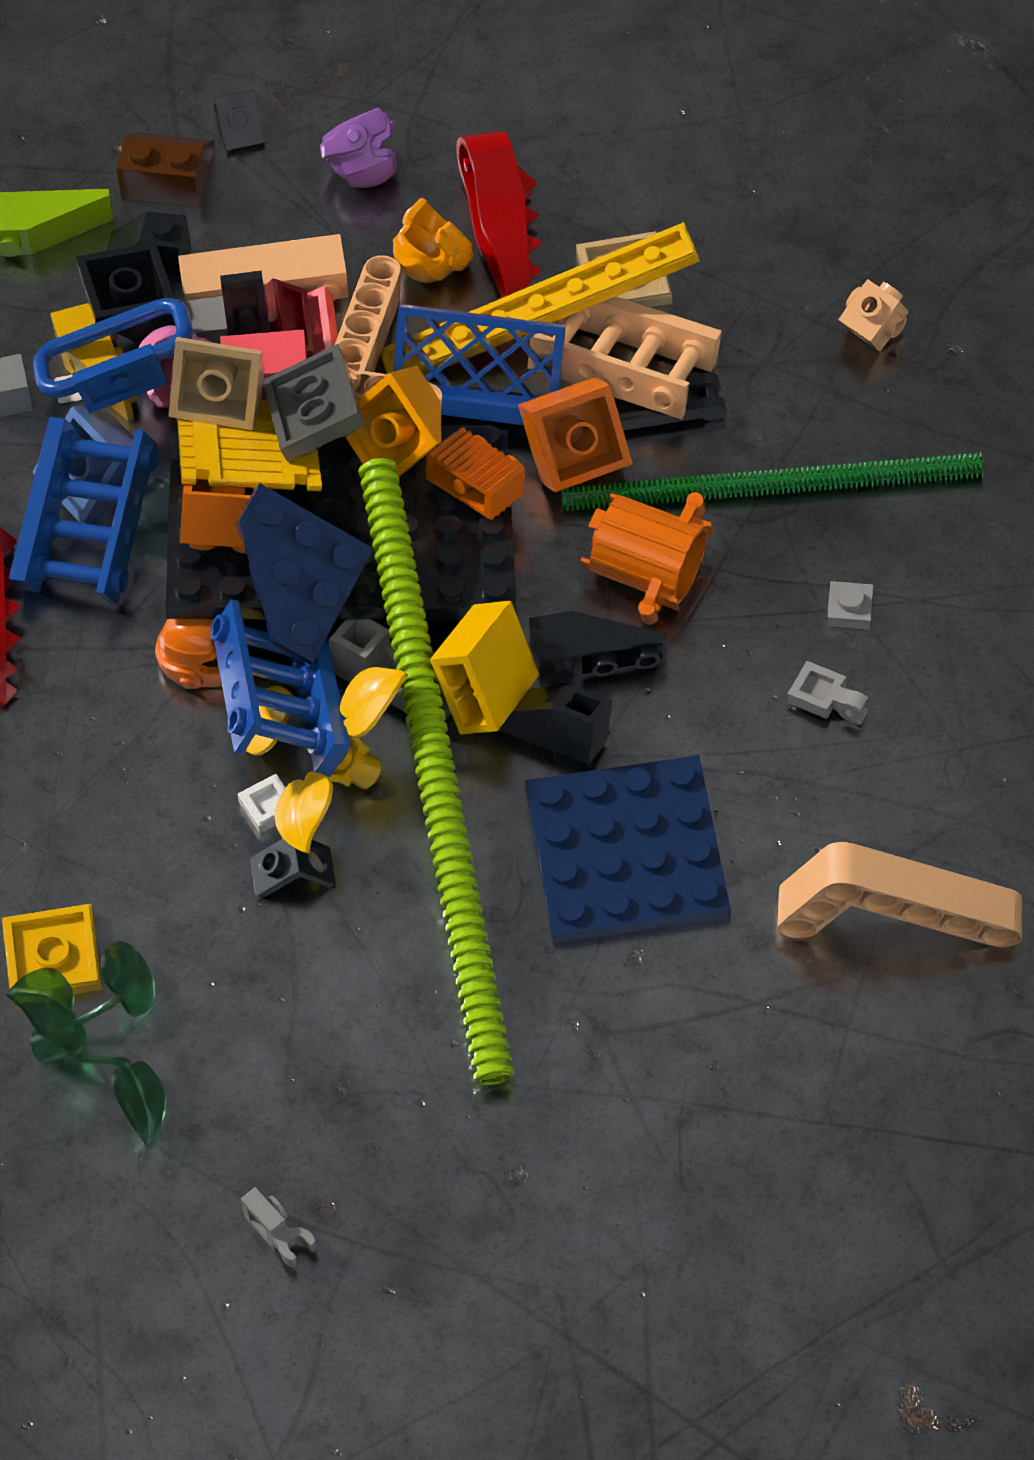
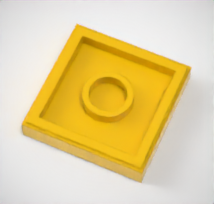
M91 903L2 918L10 995L13 1004L103 990Z

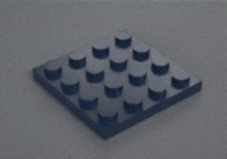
M699 755L525 780V791L553 944L731 918V907Z

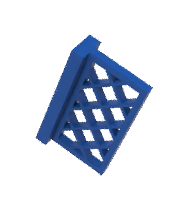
M401 304L398 309L393 371L404 369V362L416 353L431 371L425 376L428 383L436 385L442 392L441 415L524 425L518 404L540 397V395H533L523 383L527 378L540 369L551 383L550 393L560 390L566 325ZM408 316L424 318L434 332L418 344L407 331ZM436 320L447 322L440 326ZM455 322L466 324L476 336L461 349L454 344L444 331ZM477 325L487 326V328L481 331ZM495 328L507 329L517 341L501 355L486 338V335ZM519 331H527L529 333L523 337ZM537 333L555 335L554 351L542 360L527 343ZM437 336L453 353L452 356L438 367L422 349ZM478 341L494 358L491 363L479 372L463 354ZM406 342L412 348L407 354H405ZM521 346L536 365L521 377H518L504 359ZM456 359L471 375V378L462 385L451 384L441 372ZM553 359L551 372L545 364ZM497 364L513 382L503 391L491 389L482 378L484 374ZM435 376L439 382H431L429 380ZM476 382L481 388L470 387V385ZM517 387L521 393L511 391Z

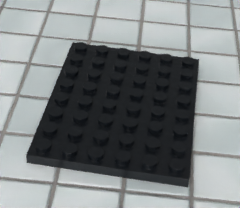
M172 423L166 619H214L218 614L221 615L231 599L239 601L242 619H266L261 600H258L249 570L250 563L247 553L234 551L232 547L215 546L211 550H197L191 548L189 544L180 543L184 484L181 483L178 423ZM441 425V442L459 428L464 427L473 436H482L490 443L492 448L496 447L499 452L503 451L505 456L509 455L508 425ZM345 437L337 438L317 448L322 481L321 491H307V486L295 484L294 490L271 489L373 548L372 543L374 539L370 535L372 527L368 524L369 515L365 509L367 503L363 498L362 478H360L358 472L363 464ZM425 455L399 477L400 482L398 484L401 487V498H403L405 505L403 508L407 516L405 522L409 526L407 534L410 535L412 541L410 545L414 552L412 559L416 562V569L414 571L418 574L419 580L417 583L421 588L419 596L422 597L424 603L422 606L426 614L424 620H462L474 604L511 601L516 612L512 506L506 507L505 511H501L499 516H495L493 521L486 518L426 479ZM374 549L336 620H387L388 613L384 609L386 601L382 598L383 588H381L379 582L381 576L377 572L379 564L375 561L376 551Z

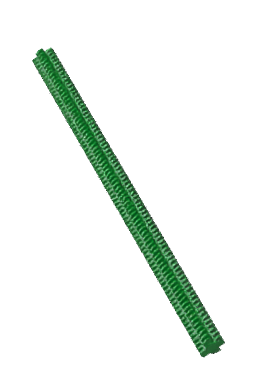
M971 453L969 456L967 454H964V456L962 454L958 456L953 455V457L948 455V458L947 456H943V458L941 456H937V458L935 456L932 458L927 457V460L925 457H922V460L920 458L906 459V461L901 459V462L899 459L895 461L890 460V462L885 460V463L880 461V464L878 461L874 463L864 462V465L862 462H859V466L857 463H848V465L843 464V467L841 464H838V468L836 464L833 466L827 465V467L822 465V469L821 466H817V470L815 466L811 468L806 467V469L801 467V471L797 467L796 471L794 468L790 470L785 468V471L780 469V472L778 469H775V473L773 470H764V473L760 470L759 474L757 471H754V475L752 471H749V473L743 472V475L741 472H738V476L737 473H733V476L731 473L727 475L723 473L722 477L721 474H717V478L715 474H712V478L710 475L706 477L701 475V479L698 475L696 480L694 476H691V480L689 476H686L685 479L680 477V481L678 477H675V482L673 478H670V481L668 478H665L664 481L661 478L659 483L657 479H654V484L652 479H649V483L647 480H643V483L641 480H638V485L636 481H633V486L631 481H628V484L623 481L622 485L620 482H617V487L616 483L612 482V488L610 483H607V485L601 483V487L600 484H596V489L594 484H591V489L588 484H586V487L580 485V489L578 485H575V491L573 486L570 487V491L569 488L561 490L563 511L565 506L566 510L569 511L571 505V509L574 511L575 505L577 510H580V505H582V510H585L586 504L588 509L591 508L592 504L593 509H595L597 503L599 509L601 508V503H603V508H606L607 502L608 506L611 504L609 497L611 493L636 501L639 500L641 503L645 500V504L648 505L649 499L651 504L654 503V499L656 504H658L659 498L661 503H664V498L669 503L670 497L672 503L675 501V497L677 502H680V497H682V502H685V496L688 497L689 494L694 492L701 494L703 500H706V494H708L710 500L712 494L714 499L717 498V494L719 499H721L722 493L724 498H727V493L732 498L733 492L735 497L738 496V492L740 497H743V491L746 497L748 496V491H750L751 496H753L754 491L756 496H758L759 490L761 495H764V490H766V495H769V489H771L772 495L775 489L777 494H779L780 488L782 494L785 493V488H787V493H790V488L795 493L796 487L798 492H800L801 487L803 492H805L806 486L810 492L811 486L816 491L817 485L819 491H821L822 485L824 490H827V485L832 490V484H834L835 489H837V484L842 489L843 483L845 489H847L848 483H850V488H853L854 482L856 488H858V482H860L861 487H863L864 482L866 487H868L869 481H871V486H874V481L879 486V480H881L882 486H884L885 480L887 485L890 484V480L895 485V479H897L898 484H900V479L905 484L907 478L909 484L911 478H913V483H916V477H918V481L921 483V477H923L924 482H926L927 477L929 482H931L932 476H934V481H937V476L942 481V475H944L946 481L947 475L950 476V480L955 475V480H957L958 474H960L961 479H963V474L968 479V473H970L971 478L976 473V478H978L979 472H981L983 478L982 453H974V455Z

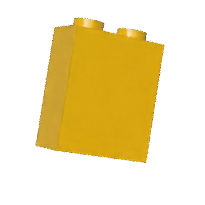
M511 601L474 604L430 658L460 734L498 731L540 676Z

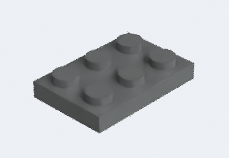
M338 344L264 379L263 386L277 440L287 462L299 456L309 455L318 447L337 438L349 436L356 429L365 425L347 361Z

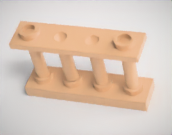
M613 297L559 320V323L566 325L561 380L577 384L597 377L611 386L613 397L683 419L690 383L685 380L693 367L712 372L718 359L722 331L623 298ZM578 329L600 336L591 350L569 343ZM537 333L530 339V346L541 360L554 351L555 335L550 337ZM616 341L639 348L630 363L608 356ZM655 354L677 361L669 375L646 368ZM528 357L527 369H531L536 364ZM553 359L545 364L551 372Z

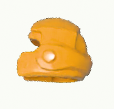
M420 198L406 211L402 221L404 226L393 239V256L399 262L401 270L405 275L415 281L427 284L436 281L441 282L453 271H463L473 260L472 243L453 223L444 220L425 198Z

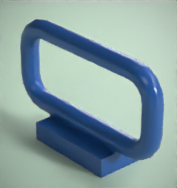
M162 298L55 338L44 344L34 356L33 372L36 385L42 394L51 398H62L79 392L89 414L166 385L168 382L160 361L174 355L177 337L192 338L193 326L189 311L183 302L175 298ZM166 314L173 316L176 333L170 339L153 346L150 343L72 373V377L65 380H52L49 364L56 356Z

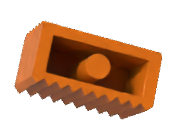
M464 427L459 428L426 454V479L492 521L495 516H499L501 511L504 512L506 507H510L512 502L515 503L524 493L525 468L523 464L511 455L505 456L503 451L499 452L496 447L492 448L490 443L482 436H473Z

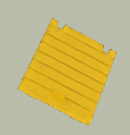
M265 399L261 401V409L253 431L177 418L181 483L184 485H196V479L208 480L209 486L255 488L261 483L269 489L294 490L295 484L307 486V491L322 490L318 450L316 449L309 455L299 456L287 462L280 450L268 401Z

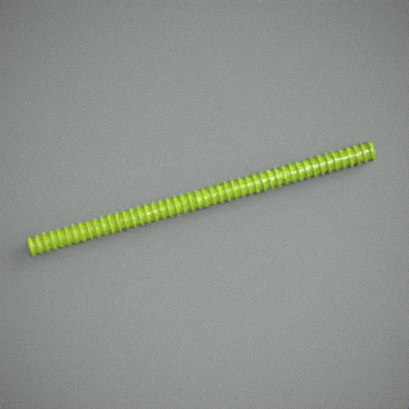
M376 458L361 465L358 472L360 478H362L363 498L367 503L365 509L369 515L368 524L372 527L370 535L374 539L372 546L374 551H376L375 561L379 564L377 572L381 576L379 582L381 588H383L382 598L386 601L384 604L385 612L388 613L386 619L388 625L391 626L389 628V635L393 638L391 646L396 651L393 655L395 663L398 664L396 670H401L408 674L400 687L403 689L401 691V698L405 701L403 705L404 712L408 714L405 719L407 726L410 727L408 735L412 739L410 743L411 750L415 752L413 761L414 764L418 765L415 769L416 776L420 778L418 787L419 790L423 791L420 795L421 802L425 804L422 809L424 816L428 817L425 820V825L427 829L431 830L427 834L429 842L433 843L430 851L432 855L436 856L432 862L434 868L438 869L435 873L436 880L440 882L437 887L440 895H443L440 899V904L442 908L446 909L442 913L443 919L449 922L446 924L445 930L447 934L451 935L447 941L449 947L453 948L450 953L451 960L456 962L453 965V972L459 975L455 979V983L461 989L458 992L459 1001L464 1002L460 1009L461 1013L467 1016L463 1020V1025L469 1029L465 1034L466 1040L472 1043L468 1047V1051L471 1056H474L471 1060L472 1069L477 1070L473 1077L474 1081L481 1085H494L509 1080L515 1072L513 1066L508 1065L512 1061V1057L509 1052H506L509 1048L508 1039L503 1038L507 1033L506 1027L500 1024L504 1020V1015L501 1011H498L502 1006L500 998L495 997L499 990L498 986L493 984L496 980V974L490 970L494 964L492 958L488 957L491 953L490 945L485 943L489 939L487 931L482 930L486 923L485 919L480 917L483 913V907L481 904H478L481 897L479 891L475 890L478 887L477 879L472 877L476 871L474 865L470 864L473 856L468 851L471 847L470 841L465 838L468 830L463 825L465 815L463 812H460L463 804L458 799L460 789L455 786L458 778L453 773L455 770L454 761L450 760L453 757L452 749L448 747L451 742L449 735H446L448 727L446 722H444L446 718L445 712L441 709L443 701L438 696L441 691L439 684L436 683L438 679L430 661V658L433 656V650L429 646L431 642L430 636L426 633L428 631V624L424 621L426 618L425 610L422 608L424 603L422 597L419 596L421 588L417 583L419 580L418 574L414 571L416 569V562L412 559L414 556L413 548L410 546L412 541L410 535L407 534L409 526L405 522L407 516L405 510H403L405 505L403 498H401L402 490L398 485L400 480L396 473L397 465L391 459Z

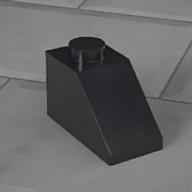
M146 211L111 232L107 251L156 242L167 276L181 277L178 256L189 254L191 248L186 215Z

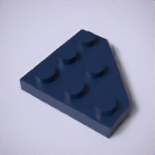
M259 483L236 522L238 533L246 549L250 563L249 570L258 600H261L271 643L302 661L311 664L314 662L374 548Z

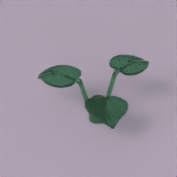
M123 941L108 945L102 953L100 964L105 984L114 995L110 1000L78 1018L71 1011L74 1004L73 990L66 978L56 969L41 968L19 979L10 988L6 996L22 1009L36 1029L31 1035V1048L37 1060L42 1064H50L65 1058L69 1066L77 1063H89L120 1067L115 1069L112 1074V1086L117 1101L145 1145L151 1143L160 1128L166 1111L164 1087L152 1067L144 1061H138L131 1065L129 1060L124 1057L79 1054L87 1042V1035L83 1024L115 1007L120 1001L126 1012L132 1017L145 1014L152 1006L155 985L151 970L142 955L135 950L133 945Z

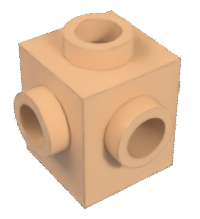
M867 279L862 287H857L850 294L846 302L847 308L838 320L849 332L881 352L889 339L897 337L903 330L909 311L900 302L903 295L886 282H883L879 287Z

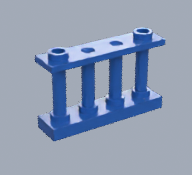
M49 417L9 579L23 590L40 593L42 582L47 577L97 585L96 593L109 604L118 605L120 595L125 592L129 582L128 562L150 472L156 468L158 463V443L144 430L139 429L135 430L132 446L80 439V432L66 419ZM77 456L127 463L122 487L70 479L69 473L73 459H76ZM67 496L117 503L112 527L60 520L59 513L62 501ZM57 537H65L107 544L102 568L50 560L49 554L52 541Z
M231 599L221 615L218 614L214 618L210 636L215 644L228 715L227 730L231 733L234 753L243 755L254 736L258 735L307 748L311 754L314 772L331 777L349 750L350 743L347 729L344 725V716L340 712L341 701L327 637L314 662L308 664L272 644L268 632L244 626L239 601ZM247 645L288 655L293 667L249 656ZM253 675L293 685L295 690L298 691L299 698L256 687ZM259 706L300 716L305 724V729L261 718Z

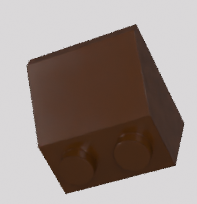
M140 132L124 137L116 167L121 198L125 200L200 207L215 148V141Z

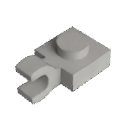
M806 661L787 694L789 704L826 719L834 709L848 722L861 725L868 714V709L864 707L868 697L858 691L846 689V676Z
M256 1187L240 1198L244 1217L274 1250L276 1248L279 1250L282 1260L288 1266L294 1268L297 1265L296 1256L290 1251L294 1244L302 1243L311 1252L316 1250L315 1239L311 1232L304 1228H290L286 1225L287 1212L276 1198L269 1196L266 1199Z

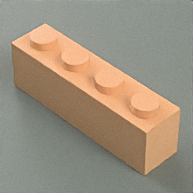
M340 234L178 256L185 306L188 300L223 296L220 281L221 275L261 270L265 300V285L272 278L307 290V293L325 286L332 293L333 301L349 297Z

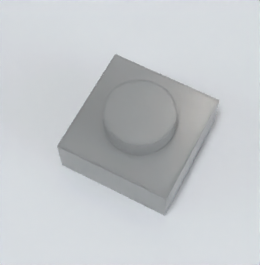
M830 581L827 627L870 630L873 584Z

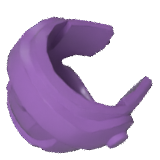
M379 107L349 119L323 136L322 143L319 146L321 157L327 165L333 168L336 174L342 179L347 180L351 187H376L391 178L397 170V153L389 148L381 149L383 142L394 135V124L396 122L395 120L391 121L389 115L386 112H382Z

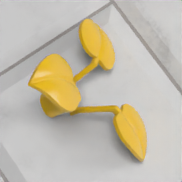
M372 667L361 671L350 682L340 703V712L346 717L344 725L347 729L348 737L352 741L349 750L331 777H327L322 773L308 772L304 781L294 780L289 783L277 803L275 823L280 835L289 845L301 852L309 853L312 838L322 822L332 799V782L341 783L346 787L352 783L361 789H367L376 782L381 772V761L368 752L370 746L362 742L360 737L370 732L377 724L408 674L396 669ZM281 686L266 688L267 690L293 696L289 690ZM259 706L261 718L287 724L285 722L291 714ZM255 735L245 751L255 756L262 755L268 752L276 744L277 740Z

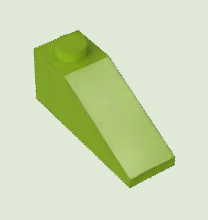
M110 190L0 192V256L33 255L113 221L114 211Z

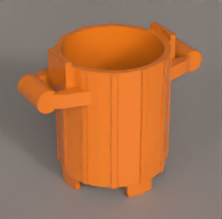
M696 492L688 495L686 499L687 504L680 517L625 496L611 493L609 496L611 504L607 511L596 508L588 527L595 530L592 538V551L590 560L584 557L581 558V566L593 573L646 592L644 600L638 606L642 621L645 624L651 625L658 620V612L662 605L679 611L680 606L678 605L686 597L702 562L708 534L712 536L714 533L712 523L700 519L705 515L706 508L702 495Z

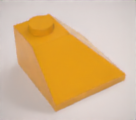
M417 365L390 372L358 399L365 425L345 437L362 464L376 458L391 459L396 462V473L400 477L441 443L440 399Z

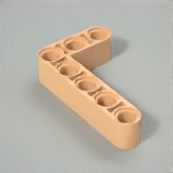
M375 256L365 263L335 345L338 344L345 355L357 399L386 376V374L374 371L400 302L401 272L399 262L389 256ZM429 383L434 392L436 393V395L438 396V398L440 399L441 413L442 392L436 385Z
M836 842L827 845L779 886L778 931L782 935L791 938H807L815 935L847 908L852 906L990 946L1009 947L1020 943L1022 940V895L1019 892L854 843Z

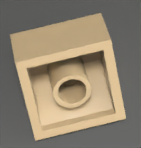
M177 337L175 340L168 417L253 431L262 401L265 373L262 351Z

